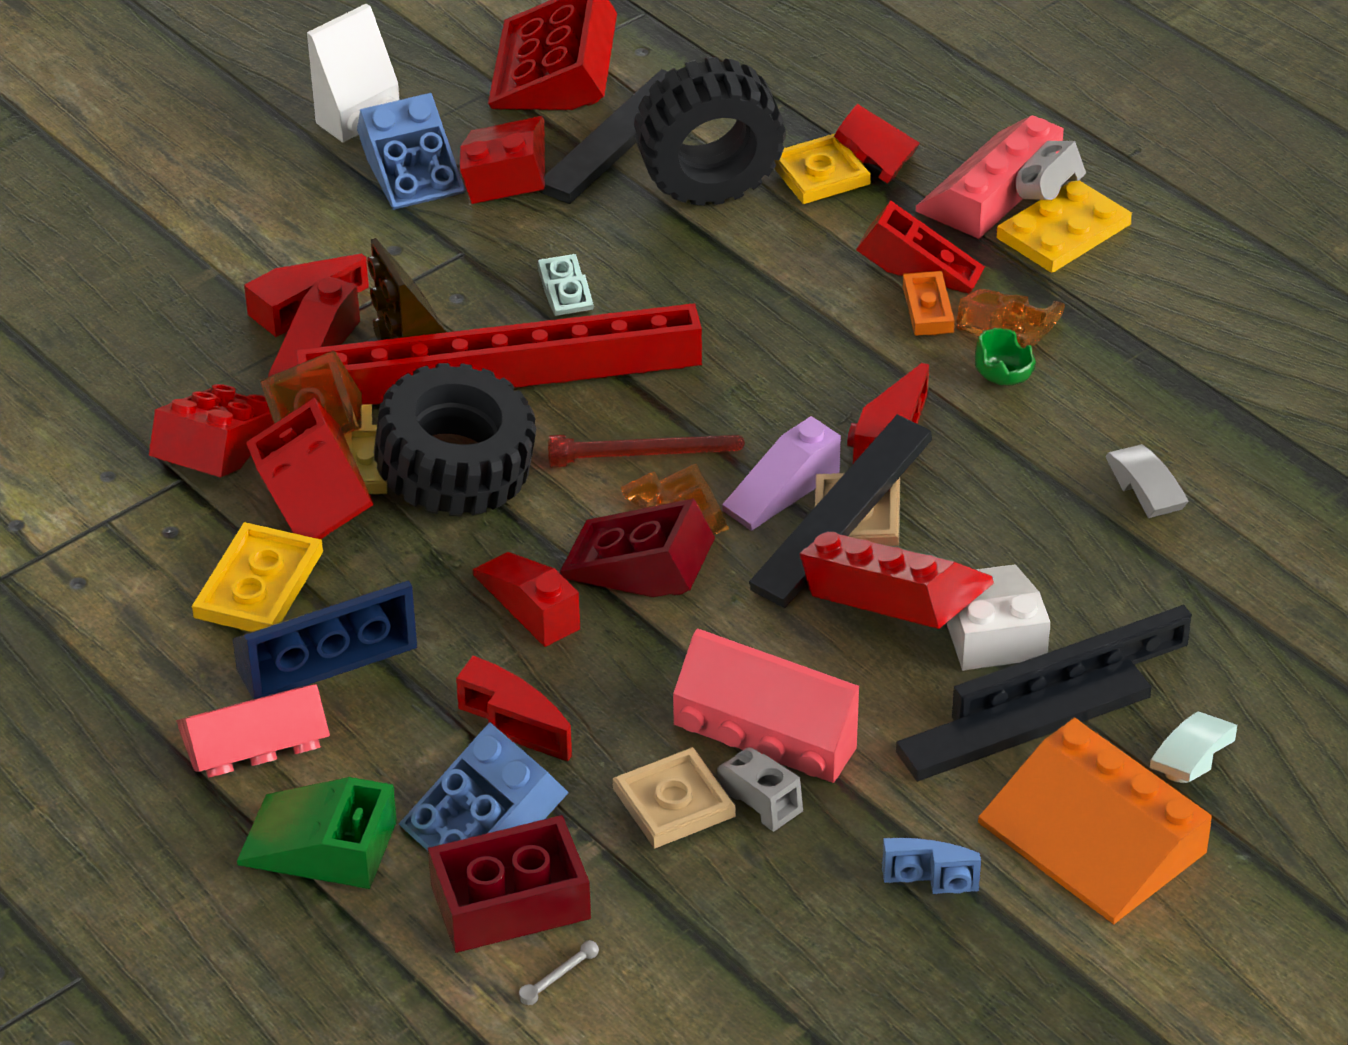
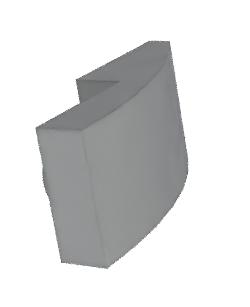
M1143 444L1108 452L1105 456L1122 490H1134L1148 518L1182 510L1189 502L1168 468Z

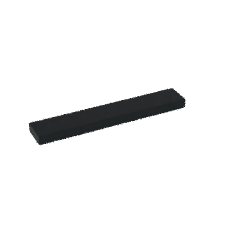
M661 69L552 168L545 175V189L539 190V192L571 204L636 143L634 120L637 112H640L638 106L644 95H650L649 88L656 80L660 82L666 78L665 73L668 71Z
M897 414L749 581L750 590L786 608L808 583L799 553L812 544L817 536L827 531L849 536L932 441L931 430Z
M1181 605L956 685L953 690L952 718L954 721L1126 659H1130L1135 665L1188 645L1192 614L1185 605Z
M1126 659L896 741V753L918 782L1051 734L1073 718L1084 722L1150 698L1152 686L1130 659Z

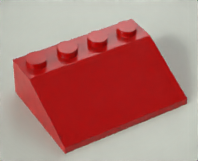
M550 0L505 19L488 101L491 109L574 110L584 105H593L605 96L617 12L610 1Z

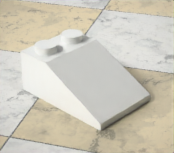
M364 4L307 32L316 124L343 143L359 135L357 126L360 109L400 100L398 81L372 9L368 4Z
M1016 564L976 569L991 575L994 584L947 622L962 671L1021 663L1048 653L1050 619L1040 592Z

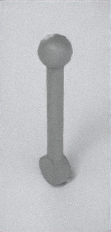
M591 940L585 941L577 954L538 983L522 986L519 990L521 1003L524 1005L535 1004L539 998L538 993L585 958H595L599 952L596 942Z

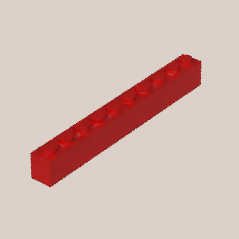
M693 303L297 350L302 400L304 405L311 399L316 398L326 411L355 407V405L380 404L383 402L386 391L407 373L413 375L416 369L428 366L429 369L435 368L439 363H449L451 367H460V364L472 365V369L482 371L484 368L494 372L495 377L499 380L505 378L512 383L514 388L702 365V327L696 305Z

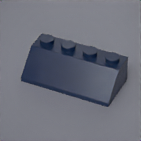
M410 581L401 582L232 638L236 669L252 698L257 699L307 686L416 649L414 601Z

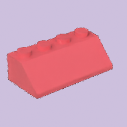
M1031 115L999 131L916 205V212L980 239L1023 200L1016 189L1018 172L1047 141H1063L1064 128L1050 123L1043 118Z
M697 628L692 636L673 693L674 725L682 727L689 732H695L720 741L730 747H736L741 750L751 747L761 754L764 753L779 764L804 772L809 776L834 783L857 749L859 686Z

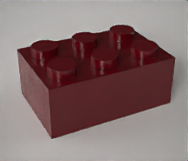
M563 815L428 848L431 887L455 953L591 919L590 881Z

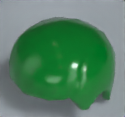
M993 328L984 330L979 335L975 348V366L982 377L1001 386H1013L1025 382L1034 371L1036 360L1032 354V346L1027 345L1026 348H1022L1017 342L1015 331Z

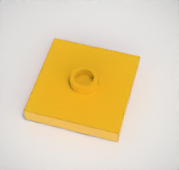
M835 133L784 148L781 158L774 160L776 164L774 169L802 204L870 185L871 173L849 148L845 147L834 137Z

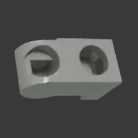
M1047 141L1018 172L1016 189L1022 199L1053 200L1059 194L1061 185L1066 181H1079L1086 174L1076 142Z
M751 747L745 748L735 757L717 768V776L725 792L735 800L741 799L760 813L761 823L774 832L803 812L800 777L764 753L761 754Z

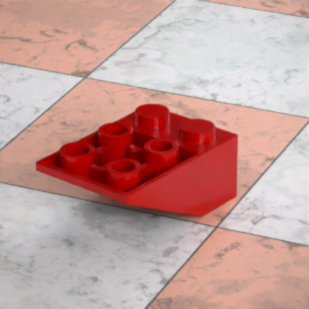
M214 384L210 389L193 392L191 396L183 399H174L172 403L155 409L149 456L221 478L242 468L251 456L246 442L278 422L285 412V407L272 404L271 399L263 395L251 394L245 396L235 393L236 389L232 386Z
M316 398L311 399L246 442L260 476L292 532L295 534L322 539L374 505L340 425Z

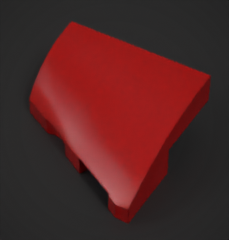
M859 104L850 111L834 135L862 163L874 164L882 168L883 170L879 178L887 184L897 176L902 165L913 156L920 142Z

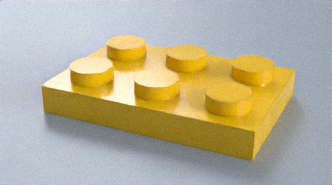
M1080 180L1071 181L1060 188L1059 194L1053 200H1039L998 225L996 238L1053 273L1131 225L1132 212Z
M244 522L193 603V617L250 632L282 622L323 553L322 540Z

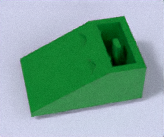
M346 777L266 794L239 854L237 865L370 889L397 823L393 784Z

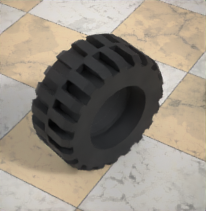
M716 57L705 58V62L697 63L696 60L684 63L686 67L677 71L674 67L665 73L666 78L661 82L656 80L649 88L650 95H644L638 106L640 112H637L634 120L636 144L652 181H655L657 188L664 194H671L673 199L686 203L689 199L691 204L705 206V202H712L713 205L723 204L725 199L731 197L736 200L744 196V191L749 188L754 190L761 185V178L764 175L769 177L776 167L774 160L781 158L784 150L782 143L786 139L783 117L766 81L762 76L757 75L756 70L744 64L740 66L739 61L726 58L723 62H720ZM719 118L737 120L734 126L718 140L704 145L682 144L692 130L705 122Z
M439 363L432 369L424 366L416 369L413 375L407 373L401 377L384 394L378 414L374 460L377 462V470L384 481H387L388 487L397 496L403 494L404 500L415 507L419 504L425 506L427 512L438 514V511L449 512V516L461 517L464 512H471L472 516L483 514L488 507L494 510L505 504L507 499L510 500L520 492L522 485L526 483L536 436V418L523 394L519 390L514 391L512 383L505 378L497 379L492 371L484 368L482 371L472 369V365L460 364V367H451L449 363ZM455 434L470 438L477 443L469 445L451 444L441 441L432 435Z

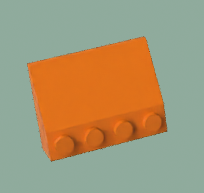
M1076 718L1070 720L1042 741L978 817L980 825L1113 925L1207 853L1212 820L1211 814Z

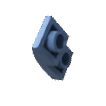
M883 838L882 872L884 883L930 880L933 894L979 891L980 853L965 847L935 840Z

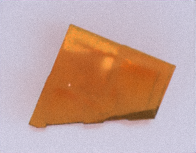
M978 289L960 299L955 328L978 337L984 330L993 328L1009 329L1015 331L1017 342L1022 348H1026L1027 345L1033 347L1053 328L1063 315L1065 304L1053 301V305L1046 309L1029 305L1028 296L1008 295L997 291Z
M696 463L660 481L655 471L620 487L624 497L641 508L694 498L713 534L729 530L723 513Z

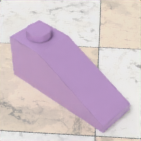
M810 416L781 435L722 504V511L750 531L754 530L816 488V474L840 473L841 435Z

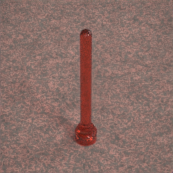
M565 434L548 435L550 468L567 467V463H575V458L740 451L745 445V440L740 435L574 442V438H566Z

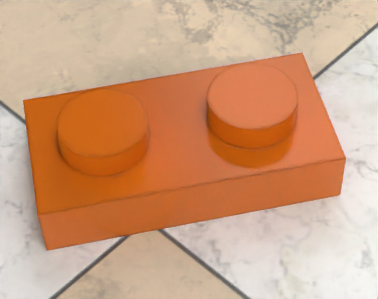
M942 271L903 274V290L914 335L954 333V317Z

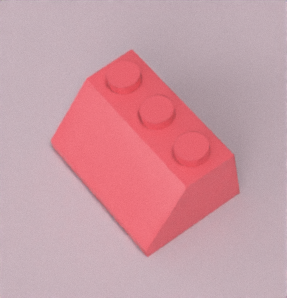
M317 684L294 688L176 720L194 771L206 770L208 778L234 771L232 763L250 758L251 766L276 760L278 759L276 751L293 746L295 754L320 748L319 739L330 736Z

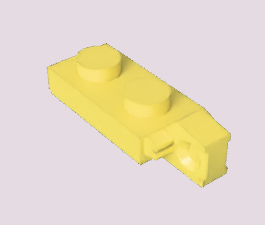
M372 404L355 405L356 425L344 426V437L369 494H387V481H384L377 470V462L374 460L377 425H372Z

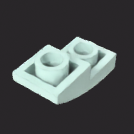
M576 254L538 260V271L542 285L555 316L593 310L594 305L586 276L581 273Z
M1198 711L1183 721L1166 738L1152 757L1150 768L1165 773L1169 780L1180 783L1190 782L1211 770L1213 753L1235 741L1237 725Z

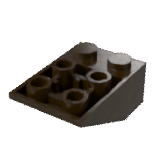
M371 239L372 256L367 258V264L375 285L374 288L370 289V297L377 311V318L373 319V329L377 339L386 340L446 333V329L421 289L378 239Z

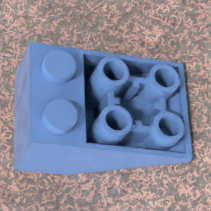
M432 93L360 109L357 131L367 161L393 210L465 193V188Z
M489 722L400 821L399 825L428 851L429 847L544 820L569 792L543 767Z

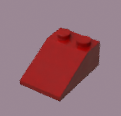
M543 116L470 131L460 146V171L472 204L545 189V133Z

